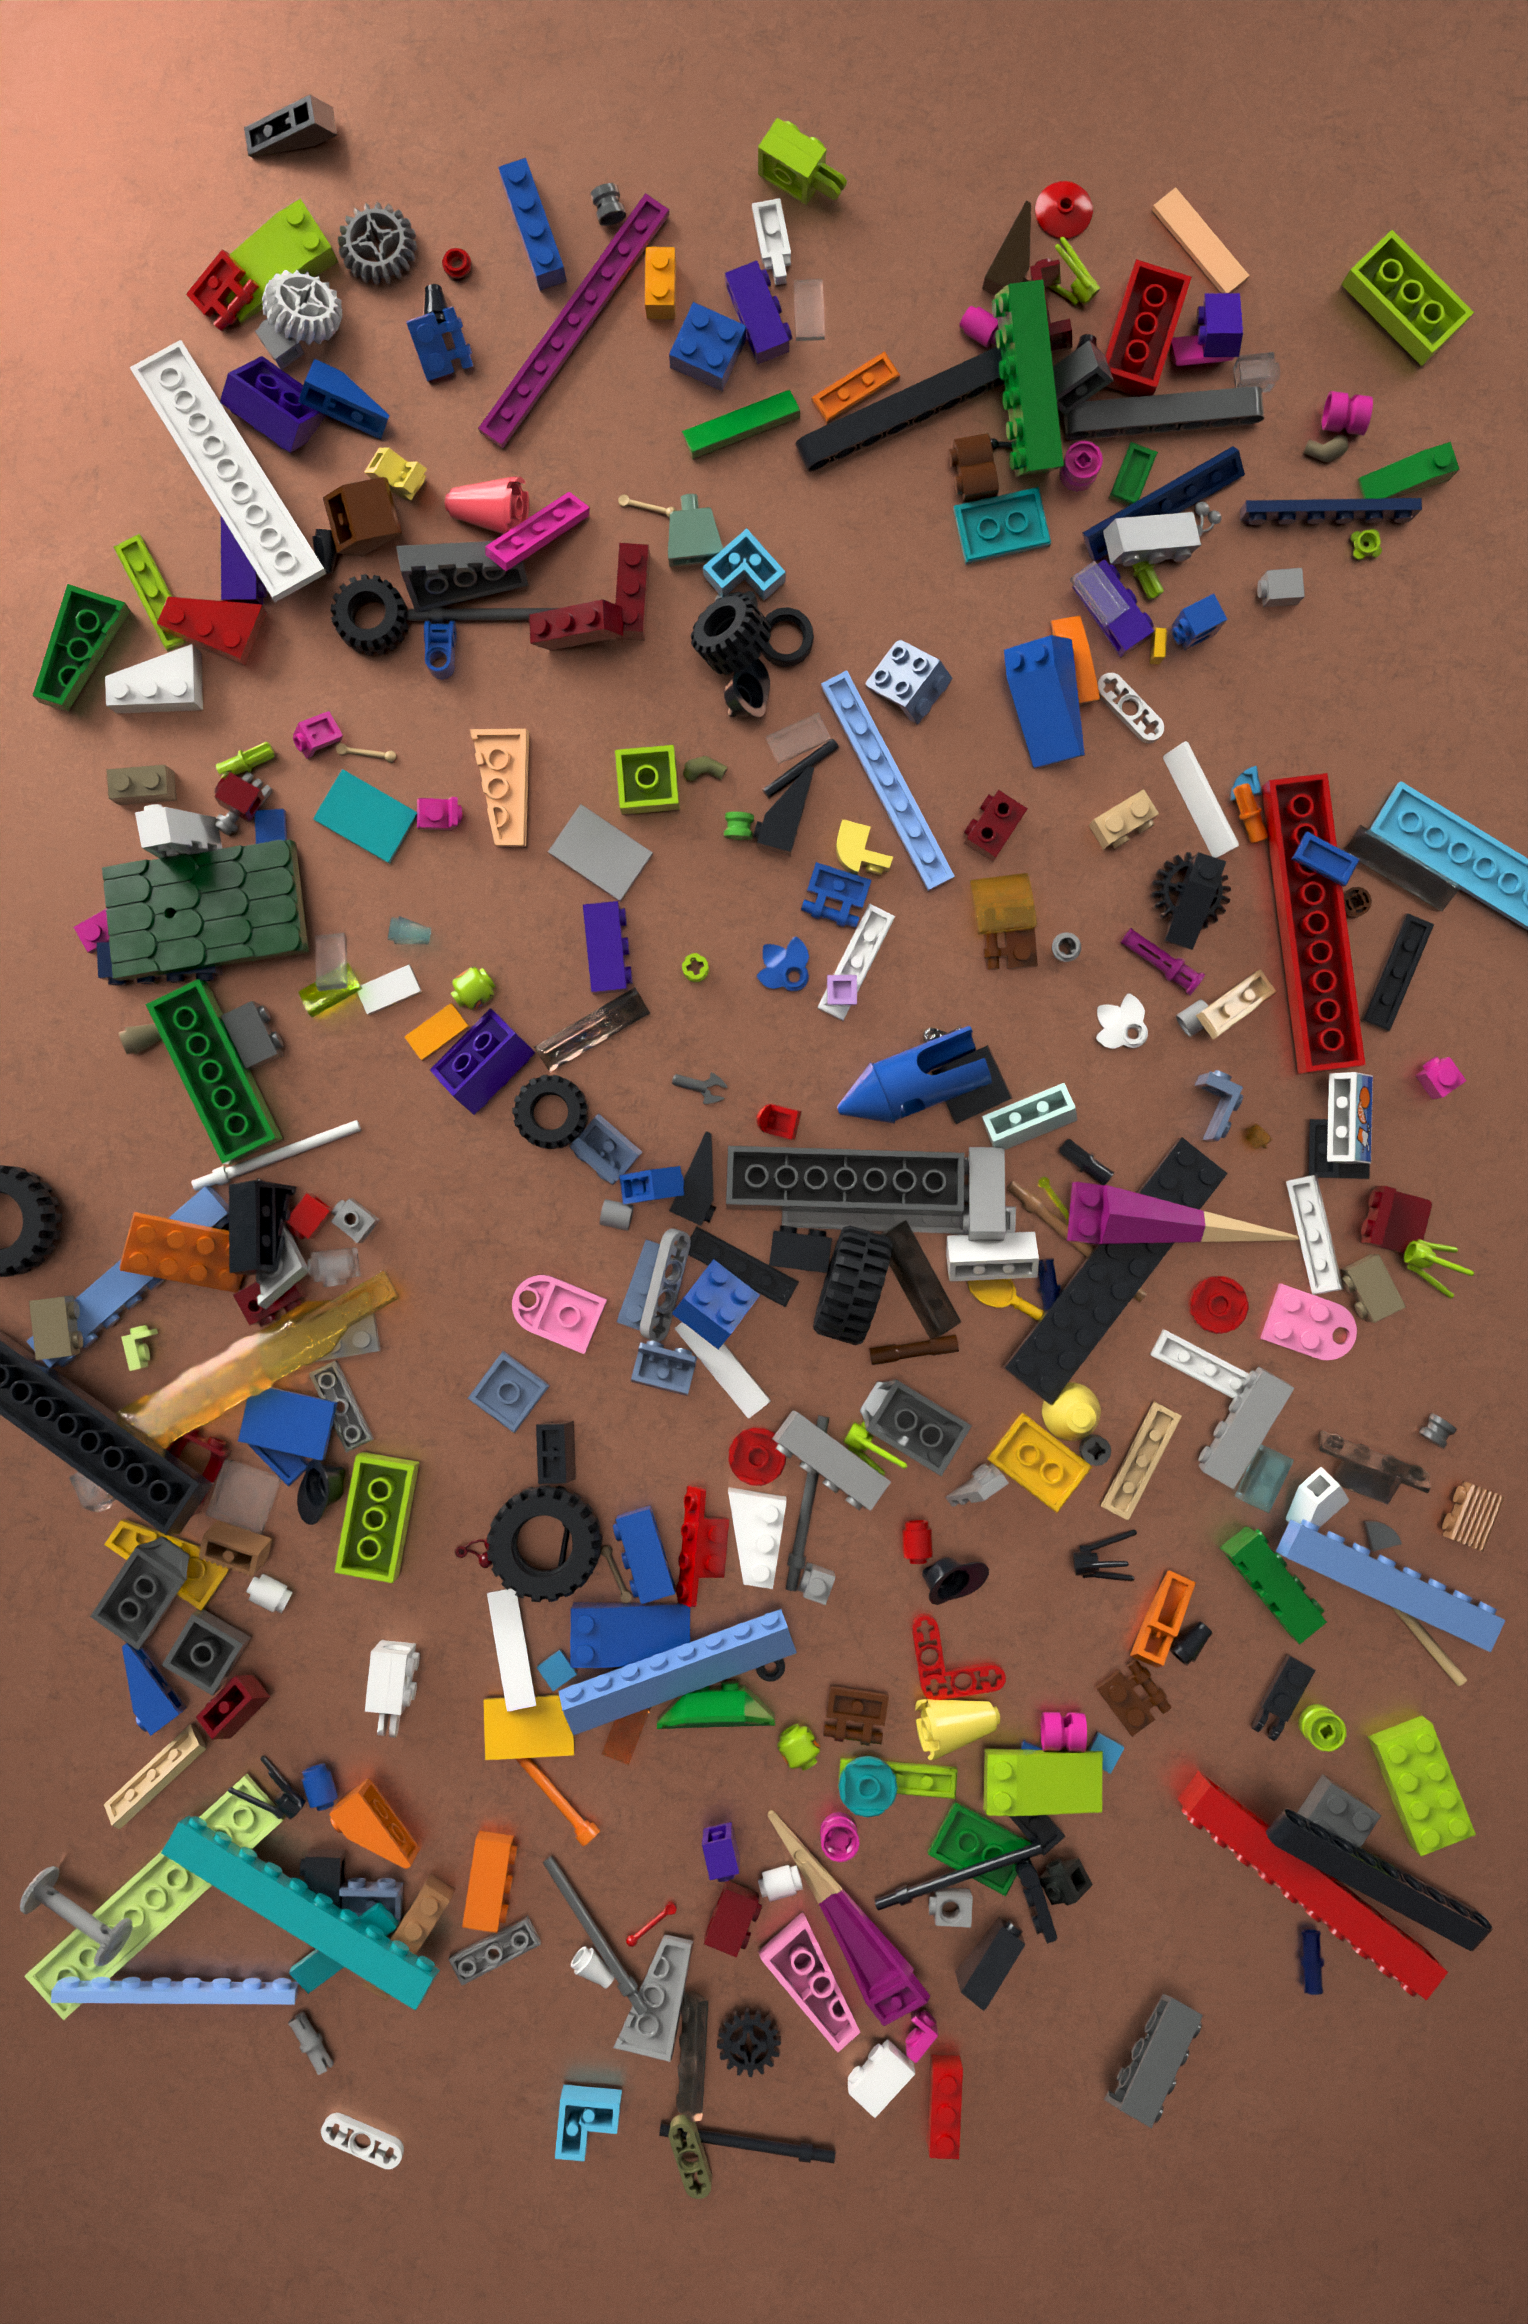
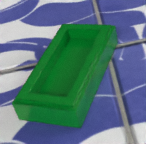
M1130 442L1109 499L1127 506L1138 501L1158 452Z

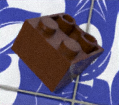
M386 477L345 484L323 497L337 553L363 557L402 534L389 482Z

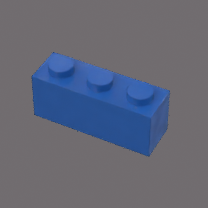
M651 1505L617 1515V1523L613 1524V1530L617 1542L621 1540L623 1542L625 1552L621 1553L624 1567L626 1570L631 1569L634 1580L629 1582L633 1597H639L640 1603L644 1604L674 1595L676 1592L675 1583Z

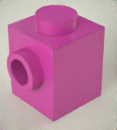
M1438 1056L1426 1062L1422 1066L1424 1070L1416 1075V1078L1431 1099L1443 1098L1467 1081L1450 1057L1439 1059Z

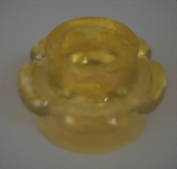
M1255 1123L1251 1128H1246L1249 1134L1245 1138L1257 1150L1261 1146L1264 1149L1268 1148L1266 1145L1273 1139L1259 1124Z

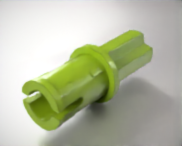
M1142 561L1132 565L1135 571L1133 576L1138 577L1149 599H1154L1164 592L1153 569L1155 564Z
M264 742L245 752L242 750L238 751V755L217 763L216 769L219 775L223 774L221 778L226 779L229 772L234 775H238L246 770L251 772L253 767L274 758L275 753L272 746L268 742Z

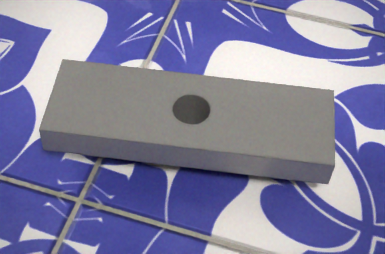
M335 1360L310 1372V1378L321 1399L334 1402L340 1401L345 1405L343 1412L339 1411L336 1407L333 1426L346 1453L372 1441L374 1437L338 1361Z
M526 1916L499 1930L497 1933H493L456 1952L448 1960L461 1985H464L536 1948L541 1944V1940L529 1916ZM496 1949L498 1950L499 1954L494 1955L490 1952V1950Z

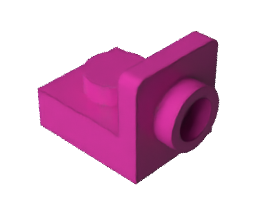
M327 711L299 722L293 734V741L296 748L300 752L302 751L306 759L313 757L316 750L341 741L343 735L331 713Z
M450 797L449 799H417V829L452 831L457 827L458 823H461L462 806L458 805L457 797Z
M918 2009L910 2012L911 2020L919 2029L914 2028L907 2036L905 2043H907V2056L917 2063L938 2037L937 2021L926 2010L920 2012Z

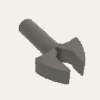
M712 1072L710 1078L705 1081L675 1074L672 1078V1084L675 1086L701 1092L704 1096L703 1104H714L725 1099L724 1097L714 1096L710 1090H707L708 1087L714 1085L728 1088L724 1081Z

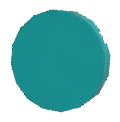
M872 1756L857 1757L849 1762L841 1772L838 1783L840 1798L845 1806L855 1815L867 1818L884 1813L895 1801L898 1789L896 1776L891 1767L880 1758Z

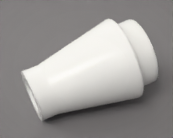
M582 1947L572 1959L571 1967L576 1975L599 1984L605 1989L613 1982L614 1975L593 1948Z

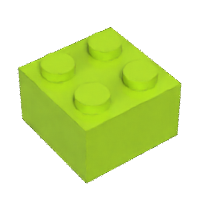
M674 745L615 750L619 805L622 815L680 810Z

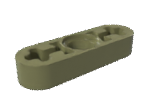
M678 2115L670 2122L668 2134L686 2193L692 2198L702 2199L708 2196L711 2191L712 2174L695 2121L690 2116ZM678 2128H682L684 2132H687L685 2142H683V2134L681 2130H678ZM686 2152H693L698 2156V2159L694 2162H689L682 2155ZM696 2172H698L697 2177L699 2182L703 2183V2185H698L697 2181H694V2175Z

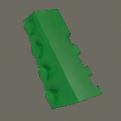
M67 584L32 695L39 703L67 712L70 710L131 612L127 604Z
M1245 1526L1219 1548L1291 1638L1300 1645L1327 1623L1321 1615L1325 1611L1314 1598L1309 1599L1303 1592L1306 1589L1304 1584L1295 1574L1293 1576L1290 1575L1285 1568L1288 1566L1287 1563L1277 1552L1274 1553L1267 1545L1269 1541L1259 1529L1254 1531Z

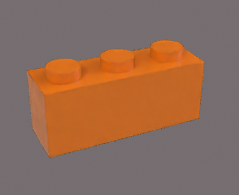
M479 1831L475 1840L462 1928L497 1933L500 1924H506L509 1905L504 1904L505 1893H511L513 1876L508 1875L510 1864L515 1865L518 1846H513L514 1836Z

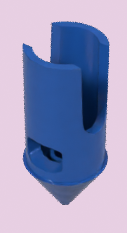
M970 1025L872 1064L870 1062L838 1104L837 1108L840 1115L895 1124V1121L991 1084L992 1078L985 1058L937 1075L927 1074L931 1070L976 1051L971 1034L973 1031Z

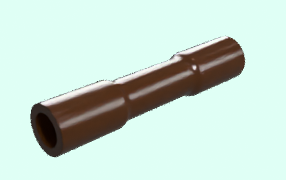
M949 1335L931 1338L927 1341L869 1348L871 1364L878 1365L897 1362L900 1359L959 1352L957 1336Z

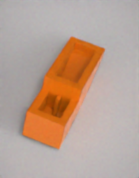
M1080 615L1051 621L1054 636L1072 639L1079 705L1098 701L1100 696L1095 670Z
M1170 1570L1167 1571L1140 1628L1130 1654L1131 1657L1155 1668L1164 1666L1173 1638L1177 1637L1196 1582Z

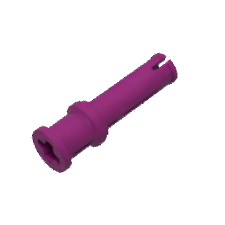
M1132 928L1129 929L1120 942L1164 972L1166 980L1169 982L1173 980L1186 989V994L1189 996L1195 991L1205 976L1203 972L1198 973L1186 965L1183 958H1173ZM1138 944H1142L1144 947H1146L1147 949L1155 953L1157 956H1159L1160 959H1157L1151 954H1149L1147 951L1139 947ZM1163 962H1168L1171 965V967H1168ZM1182 972L1183 974L1191 978V981H1188L1186 978L1181 976L1180 973Z

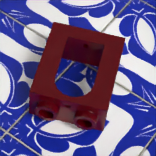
M1050 258L1037 261L1034 266H1030L1031 281L1043 279L1044 291L1045 287L1061 284L1059 259L1053 261ZM1045 293L1051 353L1071 349L1073 344L1070 318L1051 323Z
M184 1422L183 1425L172 1426L171 1431L174 1433L165 1449L179 1459L184 1447L192 1441L211 1452L210 1460L202 1476L212 1482L213 1485L192 1515L194 1516L200 1513L232 1450L225 1447L226 1442L214 1436L207 1438L199 1434L200 1429Z

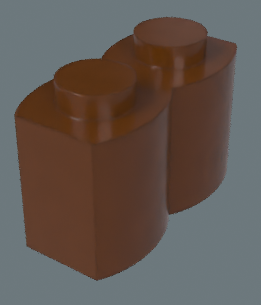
M989 433L954 439L953 448L949 449V461L951 467L956 466L958 477H954L956 495L961 494L963 503L998 496L999 482Z

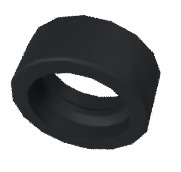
M789 607L777 608L768 613L765 618L769 621L771 628L780 621L794 622L803 633V641L799 649L791 654L778 653L768 641L766 649L762 651L764 657L772 664L781 667L795 666L804 661L811 652L814 639L813 627L807 616L799 610Z

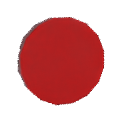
M1210 1276L1200 1281L1192 1290L1189 1299V1310L1194 1322L1203 1330L1215 1334H1223L1237 1329L1243 1323L1249 1310V1304L1244 1288L1234 1279L1225 1276Z
M752 1427L743 1430L734 1438L729 1448L728 1461L732 1472L740 1481L752 1486H763L773 1482L781 1475L786 1465V1456L776 1449L778 1443L772 1439L776 1434L775 1432L765 1427Z

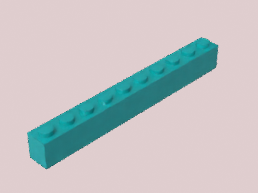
M187 1816L179 1821L161 1852L164 1856L415 2011L423 2002L440 1971L434 1967V1962L425 1956L418 1957L413 1954L405 1943L398 1940L392 1941L387 1938L379 1927L372 1924L366 1925L361 1922L353 1911L348 1909L342 1910L332 1904L333 1901L330 1897L322 1893L316 1894L307 1888L308 1885L298 1878L291 1879L282 1873V1869L278 1865L271 1862L265 1863L257 1858L255 1851L247 1847H239L232 1842V1838L229 1835L220 1831H213L207 1827V1823L197 1816Z

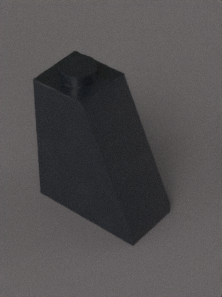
M998 1917L955 1971L960 1992L983 2011L990 2004L1025 1946L1023 1936L1021 1935L1023 1933L1022 1929L1013 1921L1008 1920V1922H1005L1000 1917Z

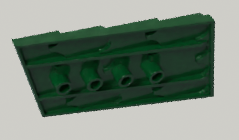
M290 839L248 846L239 845L190 855L181 854L154 860L145 859L102 867L108 935L110 936L112 975L115 980L122 981L309 952L296 842Z

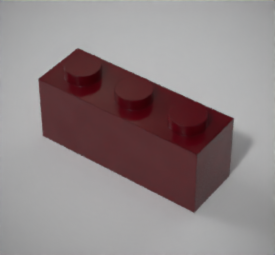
M619 543L615 604L622 607L623 636L616 639L645 641L650 567L648 544Z
M604 599L529 614L530 644L550 651L623 636L622 607Z

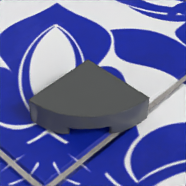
M1363 1521L1372 1551L1402 1544L1397 1533L1389 1526L1377 1521Z

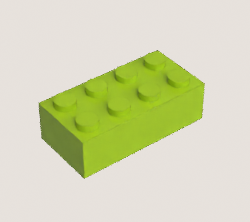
M1393 230L1382 238L1349 271L1341 284L1421 366L1434 356L1474 314Z
M361 1452L356 1455L334 1573L394 1583L399 1578L420 1462Z
M1421 1715L1368 1736L1408 1842L1420 1856L1476 1835L1434 1726L1429 1720Z

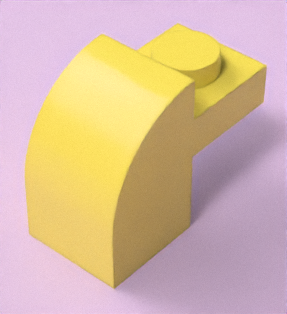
M378 448L364 473L372 479L386 477L391 492L411 501L424 483L426 477L424 473L427 468L419 462H407L390 448Z
M842 819L836 843V854L841 866L847 872L858 875L860 865L866 867L865 871L877 875H882L883 871L889 872L893 859L892 856L865 850L870 826Z

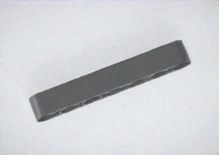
M1257 386L1086 401L1066 415L1063 414L1065 438L1067 440L1249 425L1261 422L1265 418L1262 388Z

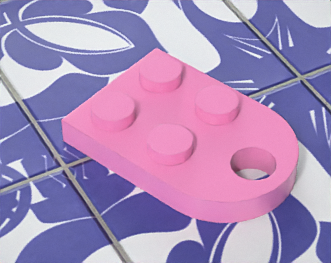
M537 1275L526 1279L518 1286L513 1295L512 1310L517 1322L527 1331L585 1354L607 1299L552 1276ZM526 1290H530L536 1295V1303L532 1307H525L520 1301L521 1294Z
M1279 1284L1260 1339L1317 1359L1334 1360L1350 1351L1356 1340L1357 1327L1352 1314L1342 1305ZM1339 1327L1344 1328L1347 1332V1338L1341 1344H1337L1333 1340V1332Z

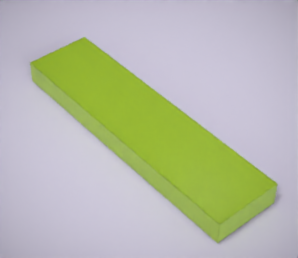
M138 534L114 546L165 649L169 652L187 643V641L163 632L157 625L167 597H172L142 536Z
M840 1757L839 1779L845 1766L854 1758ZM884 1761L891 1767L896 1776L897 1794L956 1799L957 1767Z

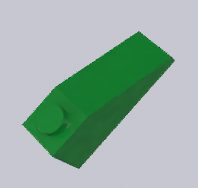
M1448 442L1420 451L1359 477L1358 482L1364 499L1396 498L1447 482L1460 469L1452 444Z

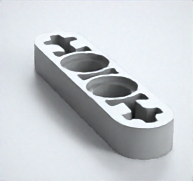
M675 1228L667 1230L661 1239L640 1323L641 1335L655 1342L662 1341L669 1332L673 1316L672 1312L675 1308L690 1249L691 1240L688 1233ZM672 1264V1273L666 1278L665 1270L668 1265ZM665 1292V1301L661 1306H658V1298Z

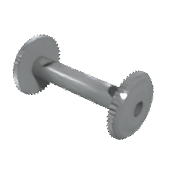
M56 1866L48 1867L41 1871L25 1890L20 1901V1911L28 1914L40 1904H44L100 1944L94 1958L96 1966H103L111 1962L129 1939L133 1928L132 1920L125 1918L114 1926L113 1929L109 1928L53 1888L60 1871Z

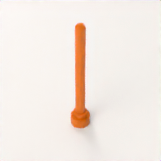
M517 1758L516 1761L573 1825L577 1841L583 1847L587 1845L600 1832L597 1825L593 1821L589 1822L587 1819H582L531 1758Z

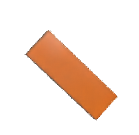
M884 351L814 395L811 401L826 425L899 380L900 374Z

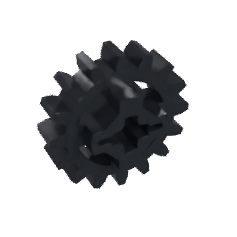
M746 2008L745 2015L741 2016L736 2010L734 2011L733 2021L727 2017L724 2019L726 2028H719L718 2036L721 2039L717 2040V2048L723 2049L720 2052L719 2058L720 2060L728 2059V2070L736 2066L737 2075L740 2076L743 2070H747L749 2077H752L753 2070L757 2069L762 2075L764 2074L765 2064L770 2067L774 2066L772 2056L779 2057L780 2049L777 2046L781 2045V2036L776 2035L778 2033L777 2024L770 2026V2015L763 2019L761 2018L760 2009L755 2012V2015H751L749 2008ZM742 2026V2028L738 2032H734L737 2028ZM747 2033L750 2034L752 2041L751 2051H748L746 2043ZM761 2052H764L763 2055L756 2058Z

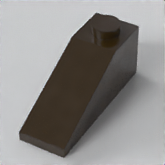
M1026 201L985 275L982 289L993 295L997 294L1008 284L1030 281L1026 279L1030 267V202Z

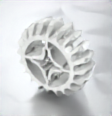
M296 269L294 274H291L284 270L281 275L275 274L274 278L267 283L262 297L263 315L267 316L268 324L275 325V332L285 333V339L289 337L295 338L297 344L300 340L305 341L308 345L313 341L317 344H321L323 340L329 341L339 328L343 315V309H341L342 300L337 298L336 290L330 289L329 282L322 283L319 276L315 278L309 276L308 271L305 274H300Z

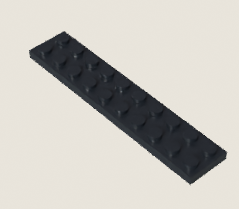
M1181 1137L1137 1193L1200 1210L1228 1173ZM1174 1243L1097 1244L1003 1368L1045 1402L1052 1404Z

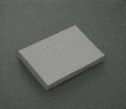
M582 804L579 805L548 851L550 855L620 902L653 856V852Z

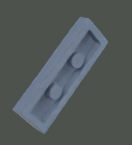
M645 1240L617 1323L640 1330V1323L660 1244Z

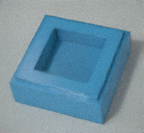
M559 1649L536 1667L552 1691H555L578 1673L575 1668H570V1660L562 1649Z
M1097 1731L1087 1751H1102V1769L1111 1774L1124 1750V1746Z

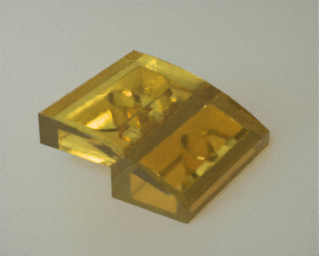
M1028 873L970 880L978 935L1037 927Z

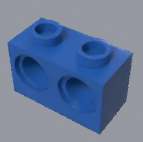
M1212 594L1182 609L1172 624L1171 632L1178 645L1182 644L1184 650H1187L1215 636L1228 619L1215 594Z
M680 1166L619 1175L623 1204L684 1195V1178L681 1174Z

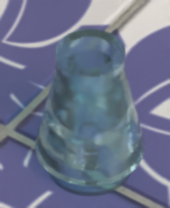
M399 916V918L391 917L387 940L394 941V944L429 945L432 928Z

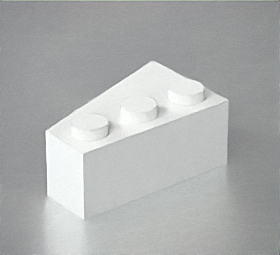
M191 644L105 676L106 706L115 713L203 710L201 652Z
M729 1487L728 1494L743 1584L773 1589L787 1502L786 1496Z

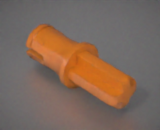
M1245 783L1235 787L1233 792L1241 812L1239 819L1244 821L1250 843L1267 838L1268 833L1260 815L1262 809L1257 807L1250 785Z

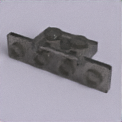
M1320 1431L1318 1435L1319 1451L1342 1460L1333 1476V1479L1341 1487L1387 1505L1401 1483L1425 1493H1429L1431 1490L1430 1474L1422 1467L1412 1466L1399 1461L1392 1455H1384L1373 1451L1364 1444L1350 1442L1338 1434Z

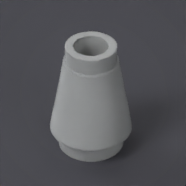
M1061 933L1053 940L1052 951L1054 956L1060 961L1070 962L1079 956L1081 943L1074 934ZM1061 945L1068 949L1067 955L1064 952H1060L1059 947Z

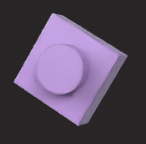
M827 975V1005H857V975Z

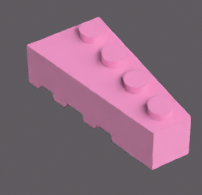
M802 1911L764 1945L758 1953L763 1963L833 2048L839 2052L860 2033V2030Z

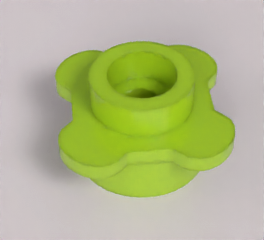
M1376 529L1353 532L1350 540L1354 543L1355 550L1353 556L1355 559L1362 560L1366 556L1376 558L1381 554L1380 534ZM1364 542H1368L1369 546H1364Z

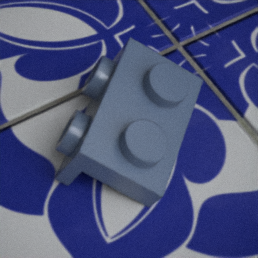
M600 1114L593 1118L581 1135L569 1146L578 1159L588 1163L596 1170L601 1179L608 1181L612 1185L620 1179L619 1175H624L642 1154L639 1148Z
M647 1341L646 1344L640 1343L631 1382L688 1396L697 1357L692 1356L691 1351L683 1348H675V1351L664 1349L663 1344L655 1341Z
M360 1877L344 1881L339 1890V1896H342V1910H351L359 1917L380 1901L401 1922L403 1916V1882H395V1879L382 1878L377 1880V1882H366L365 1878Z

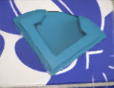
M1257 766L1245 770L1235 780L1231 789V801H1236L1233 792L1234 788L1245 783L1250 785L1254 797L1262 795Z

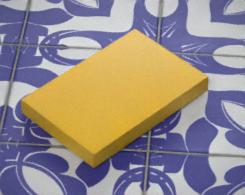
M1021 1412L987 1457L991 1463L1056 1513H1058L1092 1468L1090 1464L1023 1412Z
M559 1695L535 1696L536 1706L508 1712L505 1698L484 1699L485 1760L574 1755V1736L562 1711Z

